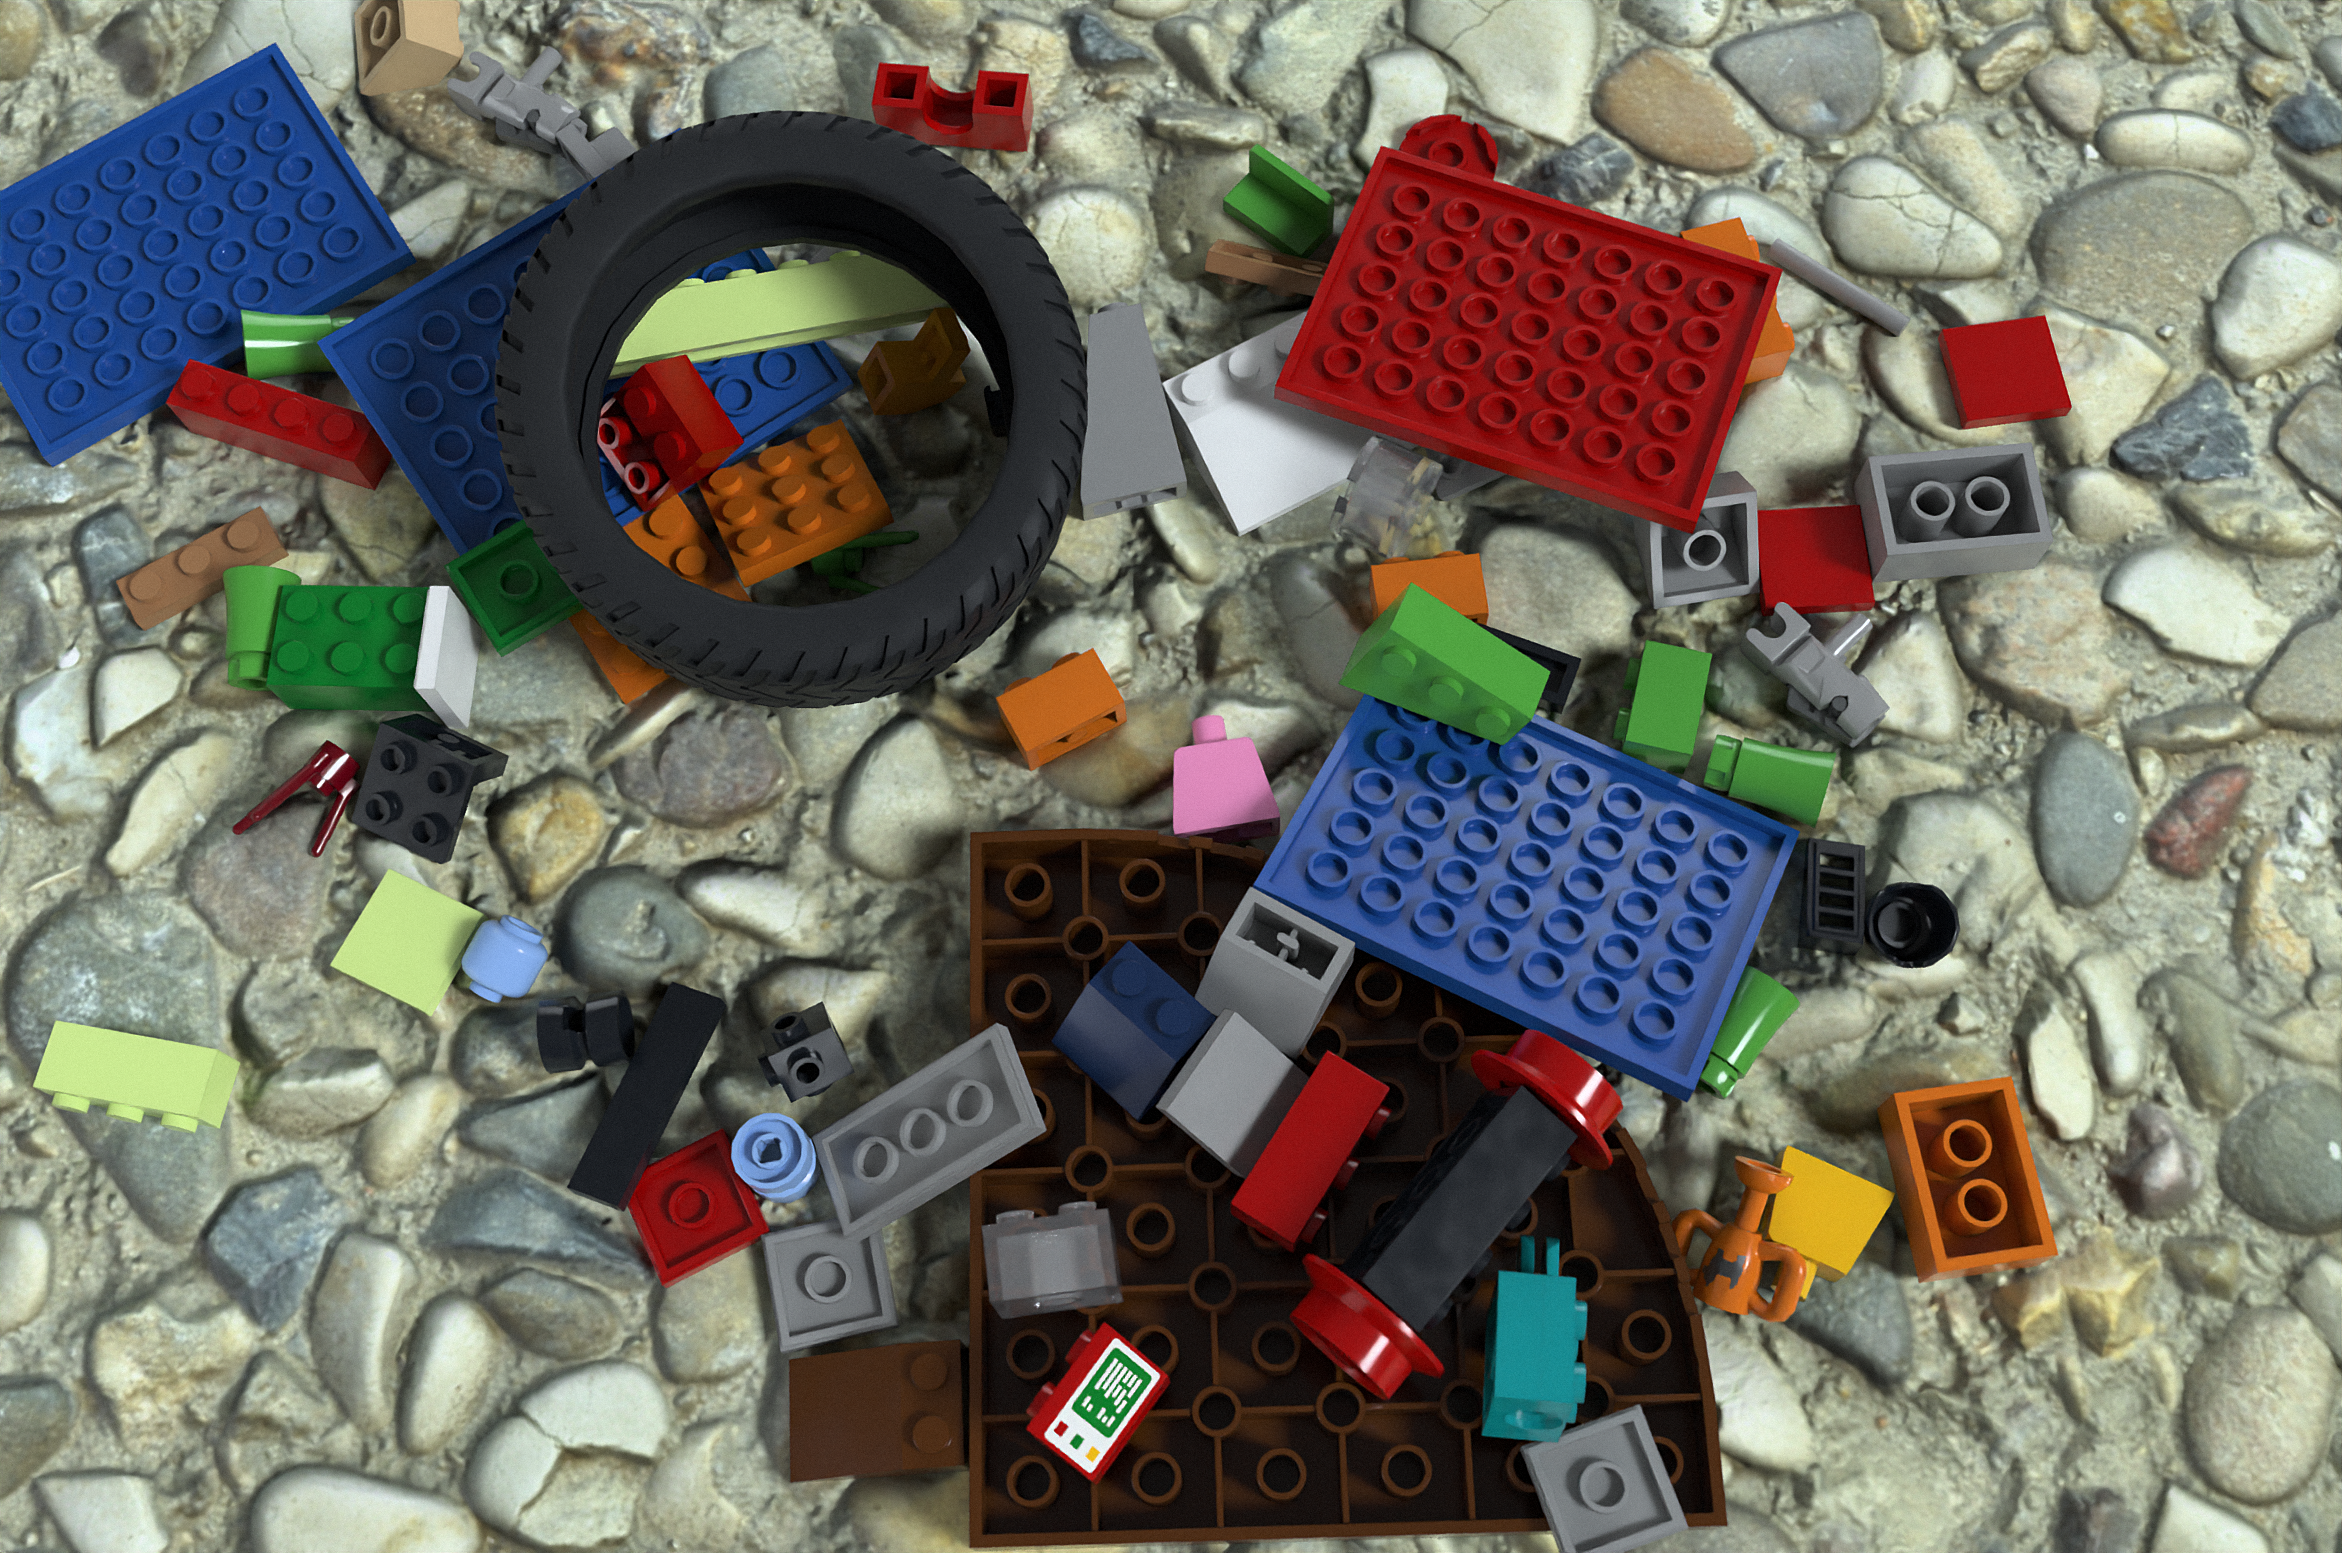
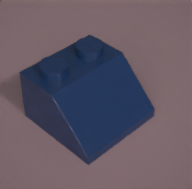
M1129 940L1087 984L1052 1039V1044L1139 1122L1166 1093L1217 1018Z

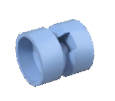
M763 1113L749 1119L738 1130L732 1142L731 1160L736 1173L762 1198L773 1203H791L805 1197L815 1187L821 1174V1165L813 1141L792 1118L780 1113Z

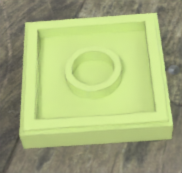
M388 869L330 966L428 1016H432L462 966V957L483 922L489 919L483 913L392 869Z

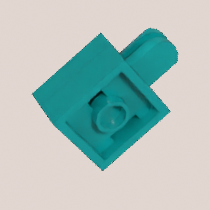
M1520 1234L1516 1255V1272L1498 1271L1486 1313L1482 1436L1558 1443L1566 1422L1575 1423L1577 1403H1583L1585 1397L1586 1366L1585 1363H1575L1578 1352V1340H1584L1587 1304L1586 1301L1576 1300V1278L1559 1276V1238L1545 1236L1542 1247L1540 1274H1534V1236Z

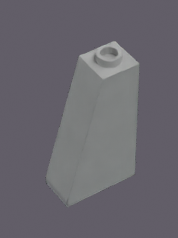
M1124 302L1105 305L1096 314L1089 315L1086 368L1088 378V426L1082 455L1080 491L1084 521L1183 498L1187 495V479L1141 303L1130 306Z

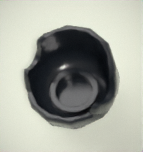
M1914 882L1889 884L1884 889L1878 890L1868 900L1865 909L1864 937L1866 944L1883 962L1902 968H1925L1934 965L1953 951L1961 931L1956 906L1935 885Z

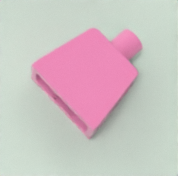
M1207 715L1192 721L1191 727L1195 745L1180 747L1174 750V836L1189 838L1190 835L1213 838V842L1228 844L1280 835L1279 808L1253 740L1249 737L1227 740L1224 719L1219 715Z

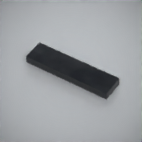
M671 982L567 1186L570 1191L616 1210L625 1211L726 1008V1004L721 998Z

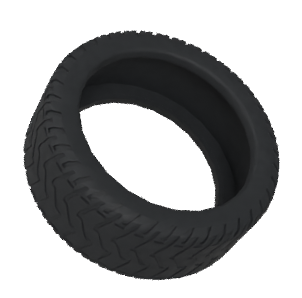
M774 110L730 115L693 126V128L689 126L651 143L652 146L645 145L613 167L614 170H606L580 194L579 200L574 199L552 225L550 234H545L527 264V272L521 274L509 305L511 309L510 315H506L504 318L498 348L501 352L500 359L496 360L495 396L498 404L494 405L498 441L502 442L503 448L500 450V456L509 485L513 486L515 491L513 498L527 527L533 530L534 541L583 607L595 616V619L618 642L628 645L630 651L649 665L657 669H664V673L694 688L702 687L706 692L733 701L745 700L747 703L774 708L789 706L790 708L818 709L826 708L829 705L835 707L863 703L871 700L873 697L880 698L906 690L915 683L919 684L947 670L953 663H957L976 650L988 637L994 634L1013 615L1017 606H1020L1035 586L1057 545L1080 472L1088 426L1087 371L1084 352L1081 347L1082 339L1072 307L1069 304L1068 294L1054 266L1049 262L1047 253L1030 229L1024 225L1022 218L996 192L992 191L991 186L963 165L957 163L954 158L922 141L916 140L915 137L879 124H874L868 120L812 111ZM805 243L856 250L905 270L944 299L980 343L1000 389L1008 443L1007 451L987 499L955 541L909 577L854 600L803 607H788L735 600L682 579L637 546L615 519L605 497L597 436L604 387L623 343L659 298L700 268L746 250Z

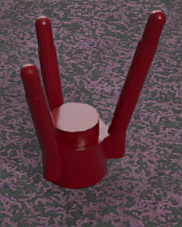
M326 740L298 772L232 827V832L236 835L242 834L252 824L261 821L306 783L325 798L333 791L338 793L311 849L313 857H320L349 800L361 788V785L352 778L361 768L360 765L340 747Z

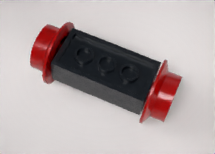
M1526 1030L1505 1056L1488 1050H1477L1470 1059L1471 1066L1488 1091L1481 1095L1338 1269L1312 1254H1307L1302 1260L1313 1288L1290 1314L1292 1322L1338 1367L1370 1392L1386 1401L1391 1398L1411 1371L1440 1378L1444 1374L1445 1369L1439 1359L1414 1332L1419 1333L1423 1327L1430 1330L1446 1316L1453 1305V1300L1448 1296L1463 1278L1471 1280L1484 1269L1493 1255V1252L1488 1247L1503 1229L1507 1232L1511 1231L1526 1217L1532 1207V1203L1528 1198L1542 1181L1547 1184L1554 1180L1564 1170L1570 1159L1586 1167L1601 1171L1607 1170L1613 1163L1612 1153L1602 1135L1623 1110L1622 1101L1613 1087L1595 1068L1573 1050L1549 1035L1536 1030Z

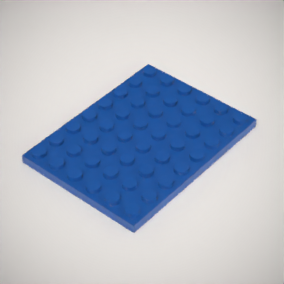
M276 42L0 191V382L43 458L52 467L166 404L189 359L224 370L244 360L241 309L271 314L324 315L417 262Z
M678 128L677 130L673 131V132L670 133V134H673V133H675V132H677V131H679V130H682V129H681V128ZM599 176L317 342L459 556L523 519L513 498L515 491L513 486L509 485L500 456V450L503 448L502 442L498 441L494 405L498 404L497 397L495 396L496 360L500 359L501 352L498 348L504 318L506 315H510L511 309L509 305L522 273L527 272V264L543 236L550 234L552 225L574 199L579 200L580 194ZM756 248L700 268L687 279L697 278L704 280V283L725 280V276L728 273L736 270L753 269L758 274L777 269L764 250ZM825 340L736 357H726L703 363H692L744 440V443L715 471L728 467L853 389V381ZM632 376L607 380L601 408ZM597 443L604 494L615 519L623 528L647 512H643ZM694 483L693 485L678 493V495H683L687 491L696 487L698 483Z
M1364 694L1259 874L1253 888L1355 942V947L1522 1026L1549 1035L1571 1049L1684 1102H1688L1695 1090L1800 831L1536 714L1506 744L1500 745Z

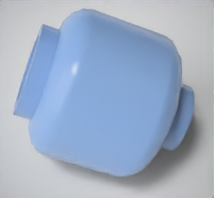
M502 915L500 921L488 920L483 922L461 960L463 971L473 979L469 988L477 995L496 1003H500L503 996L512 998L525 996L530 991L548 957L547 950L541 943L544 935L533 926L509 915Z

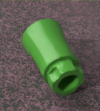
M241 309L247 377L264 380L295 374L335 372V369L317 342L352 322L355 318L338 317L330 320V315L271 314Z
M257 565L232 567L225 570L222 574L226 599L227 638L225 659L229 661L228 684L249 691H271L266 686L283 584L301 585L302 579L295 573L275 567Z
M1717 734L1703 785L1715 790L1729 791V797L1763 806L1815 828L1832 773L1836 752L1802 750L1769 744L1744 737L1742 743L1739 739Z
M1745 965L1696 1087L1718 1099H1726L1735 1087L1738 1079H1744L1758 1055L1777 1030L1800 1007L1798 999L1787 988L1770 976L1749 965Z

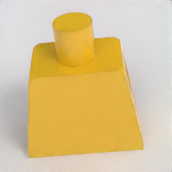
M1787 1145L1775 1156L1772 1165L1791 1173L1794 1178L1790 1186L1781 1192L1768 1195L1759 1232L1762 1233L1763 1241L1791 1246L1797 1249L1806 1260L1807 1276L1798 1300L1805 1302L1815 1275L1831 1282H1837L1847 1275L1892 1203L1895 1193ZM1781 1261L1771 1284V1288L1774 1291L1783 1267Z

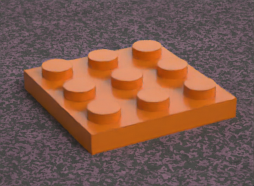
M842 419L828 425L818 426L809 433L780 446L769 447L759 455L731 467L721 468L712 475L697 482L745 588L895 522L887 502Z
M678 494L623 527L637 546L682 579L735 600L752 602ZM585 608L568 618L625 705L671 677L664 673V669L654 668L628 649V645L618 642L595 619L596 617Z

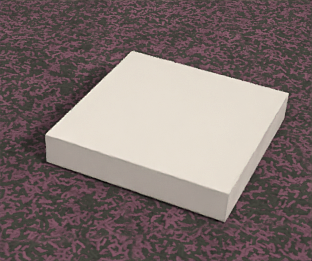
M430 586V589L427 591L413 687L448 728L468 729L482 630L449 586Z

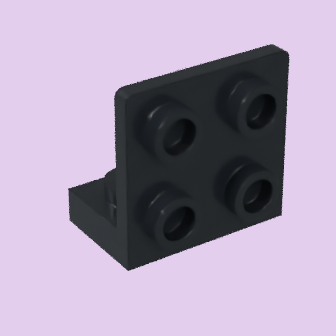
M418 713L380 722L352 820L355 824L439 864L447 863L452 858L473 787L481 782L503 776L509 756Z

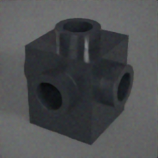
M823 1001L801 1012L783 1014L775 1019L770 1027L759 1031L766 1051L757 1056L761 1069L771 1088L779 1084L782 1085L791 1103L805 1096L813 1097L830 1088L834 1082L855 1073L845 1045Z

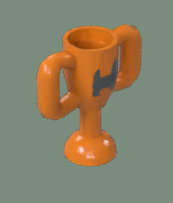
M1736 1156L1733 1167L1737 1178L1745 1185V1189L1734 1222H1728L1724 1225L1707 1212L1694 1208L1681 1211L1672 1221L1671 1227L1675 1233L1681 1255H1684L1685 1260L1696 1228H1700L1712 1240L1704 1253L1700 1268H1688L1691 1277L1689 1282L1690 1286L1693 1287L1694 1297L1706 1304L1731 1313L1749 1315L1752 1312L1757 1317L1770 1323L1785 1322L1796 1310L1807 1276L1806 1260L1797 1249L1791 1246L1763 1241L1762 1233L1758 1231V1227L1768 1195L1779 1193L1790 1186L1794 1176L1773 1165L1747 1157ZM1764 1261H1781L1783 1267L1772 1302L1769 1303L1758 1292L1763 1275Z

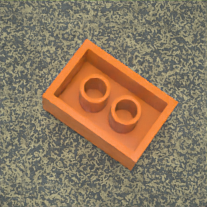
M2012 1076L1893 1093L1877 1108L1919 1283L2034 1267L2059 1255Z

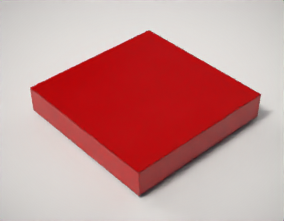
M2045 315L1941 330L1938 342L1962 430L2067 416L2071 410V401Z
M1860 505L1757 510L1759 596L1762 616H1773L1775 606L1779 602L1788 604L1798 614L1871 611L1875 604Z
M723 1128L648 1165L627 1205L659 1280L665 1288L762 1240L761 1235L772 1233L753 1189L735 1171L731 1160L732 1143Z

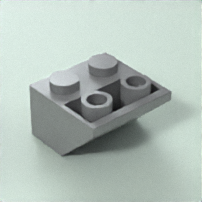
M1250 887L1222 933L1194 998L1216 1018H1218L1224 1008L1236 1011L1281 1053L1296 1062L1353 963L1355 942Z

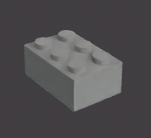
M2031 442L1870 456L1867 458L1853 486L1856 503L1860 505L1872 583L2034 569L2053 543Z

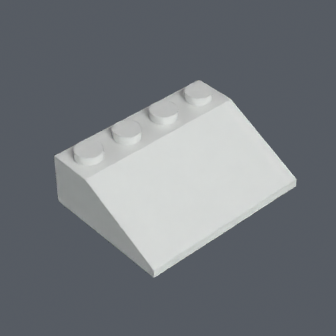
M1308 311L1162 383L1173 429L1239 537L1419 446L1274 399L1275 384Z

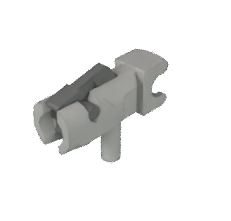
M547 46L521 79L506 73L500 62L480 52H472L469 55V59L473 65L479 67V76L471 82H464L456 78H452L447 82L449 95L456 106L462 112L482 122H485L488 118L495 121L496 134L502 141L531 147L534 150L558 155L566 159L555 133L572 123L584 137L586 135L587 124L578 118L581 111L572 106L559 94L553 93L550 95L544 92L543 83L563 60L562 56L552 47Z
M1784 602L1777 603L1774 609L1775 613L1770 620V627L1779 637L1769 638L1759 630L1751 628L1744 634L1740 642L1742 654L1764 675L1767 676L1772 673L1788 687L1786 708L1789 711L1854 748L1886 717L1885 713L1890 709L1889 705L1882 699L1864 675L1854 674L1845 665L1847 658L1844 654L1873 628L1872 623L1863 614L1856 613L1822 644L1809 632L1811 625L1788 604Z

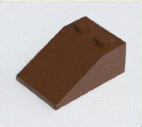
M960 1339L902 1343L789 1359L790 1483L969 1471L968 1348Z

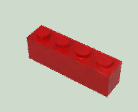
M189 359L166 401V404L192 433L374 491L393 457L364 413Z

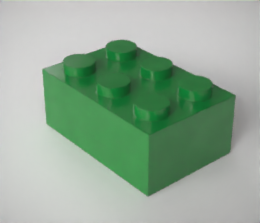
M283 584L266 686L290 709L435 712L413 687L427 591L430 587Z

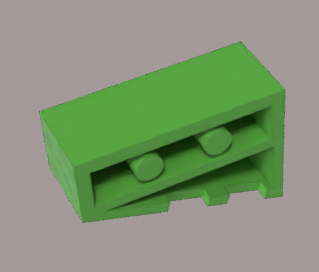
M1411 582L1359 637L1338 684L1504 745L1532 720L1550 671Z

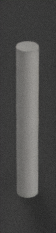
M1779 238L1774 241L1766 256L1898 337L1911 319Z

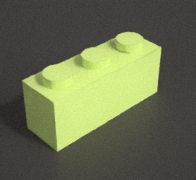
M55 1020L33 1087L54 1096L51 1105L63 1110L87 1114L89 1106L94 1105L107 1108L105 1115L117 1120L141 1124L144 1115L162 1118L160 1122L162 1127L195 1134L198 1125L220 1129L240 1062L218 1049Z

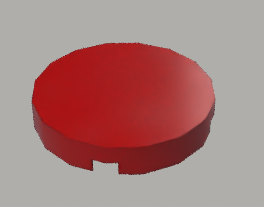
M1453 114L1430 116L1414 124L1406 133V138L1402 141L1398 150L1492 180L1495 178L1499 159L1495 141L1483 126L1475 121L1474 125L1469 122L1462 121V116Z

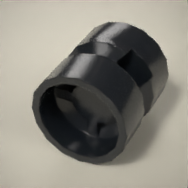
M624 990L592 993L588 995L585 1003H581L576 996L540 1001L536 1018L537 1040L542 1063L549 1074L582 1070L588 1060H592L598 1068L630 1064L635 1054V1027L630 1001Z

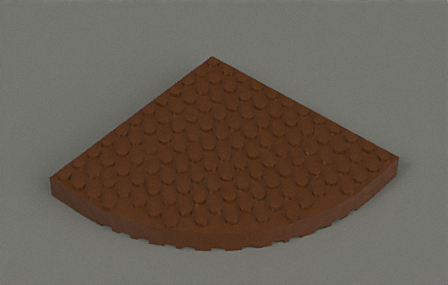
M1075 828L970 832V1039L996 1023L1008 1028L1047 1129L1044 1133L970 1176V1549L975 1551L1552 1535L1520 1450L1522 1446L1536 1441L1482 1436L1486 1313L1498 1271L1516 1272V1255L1520 1234L1534 1236V1274H1540L1542 1247L1545 1236L1559 1238V1276L1576 1278V1300L1586 1301L1587 1304L1584 1340H1578V1352L1575 1363H1585L1586 1366L1585 1397L1583 1403H1577L1575 1423L1566 1422L1563 1431L1640 1404L1689 1527L1683 1531L1715 1530L1728 1526L1716 1402L1702 1315L1698 1313L1689 1282L1691 1280L1684 1255H1681L1675 1233L1671 1227L1669 1213L1663 1200L1660 1201L1646 1170L1647 1163L1627 1129L1625 1127L1622 1128L1617 1118L1602 1135L1613 1156L1611 1166L1604 1171L1595 1170L1570 1159L1564 1170L1554 1180L1547 1184L1542 1181L1528 1198L1532 1203V1207L1526 1217L1511 1231L1507 1232L1503 1229L1488 1247L1493 1252V1255L1484 1269L1471 1280L1463 1278L1448 1296L1453 1300V1305L1446 1316L1432 1329L1427 1330L1423 1327L1419 1333L1414 1332L1443 1365L1445 1372L1440 1378L1411 1371L1391 1398L1386 1401L1363 1387L1331 1361L1297 1328L1290 1318V1314L1313 1288L1304 1267L1303 1258L1307 1254H1312L1337 1269L1343 1264L1481 1095L1488 1091L1471 1066L1470 1059L1477 1050H1488L1505 1056L1520 1036L1529 1028L1355 947L1353 963L1296 1062H1292L1310 1078L1327 1050L1388 1086L1390 1090L1384 1106L1393 1112L1378 1138L1373 1142L1369 1138L1364 1137L1353 1157L1360 1160L1361 1164L1345 1191L1342 1193L1333 1188L1321 1208L1329 1212V1216L1315 1240L1310 1245L1301 1239L1292 1253L1231 1214V1202L1246 1179L1231 1172L1158 1110L1156 1106L1161 1098L1138 1122L1052 1044V1039L1087 984L1129 940L1190 995L1195 997L1222 933L1250 887L1253 888L1255 881L1270 856L1266 855L1264 850L1247 845L1246 848L1213 842V838L1190 835L1189 838L1159 834L1158 830ZM1103 1322H1105L1169 1376L1170 1384L1096 1486L1042 1445L1026 1430L1032 1421V1417L1026 1411L1047 1382L1050 1381L1057 1387L1070 1369V1364L1065 1361V1358L1080 1335L1086 1329L1095 1334Z

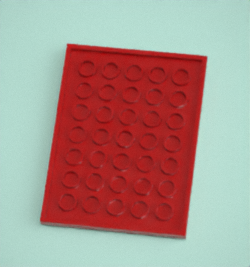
M1381 146L1275 384L1274 399L1693 534L1783 269Z

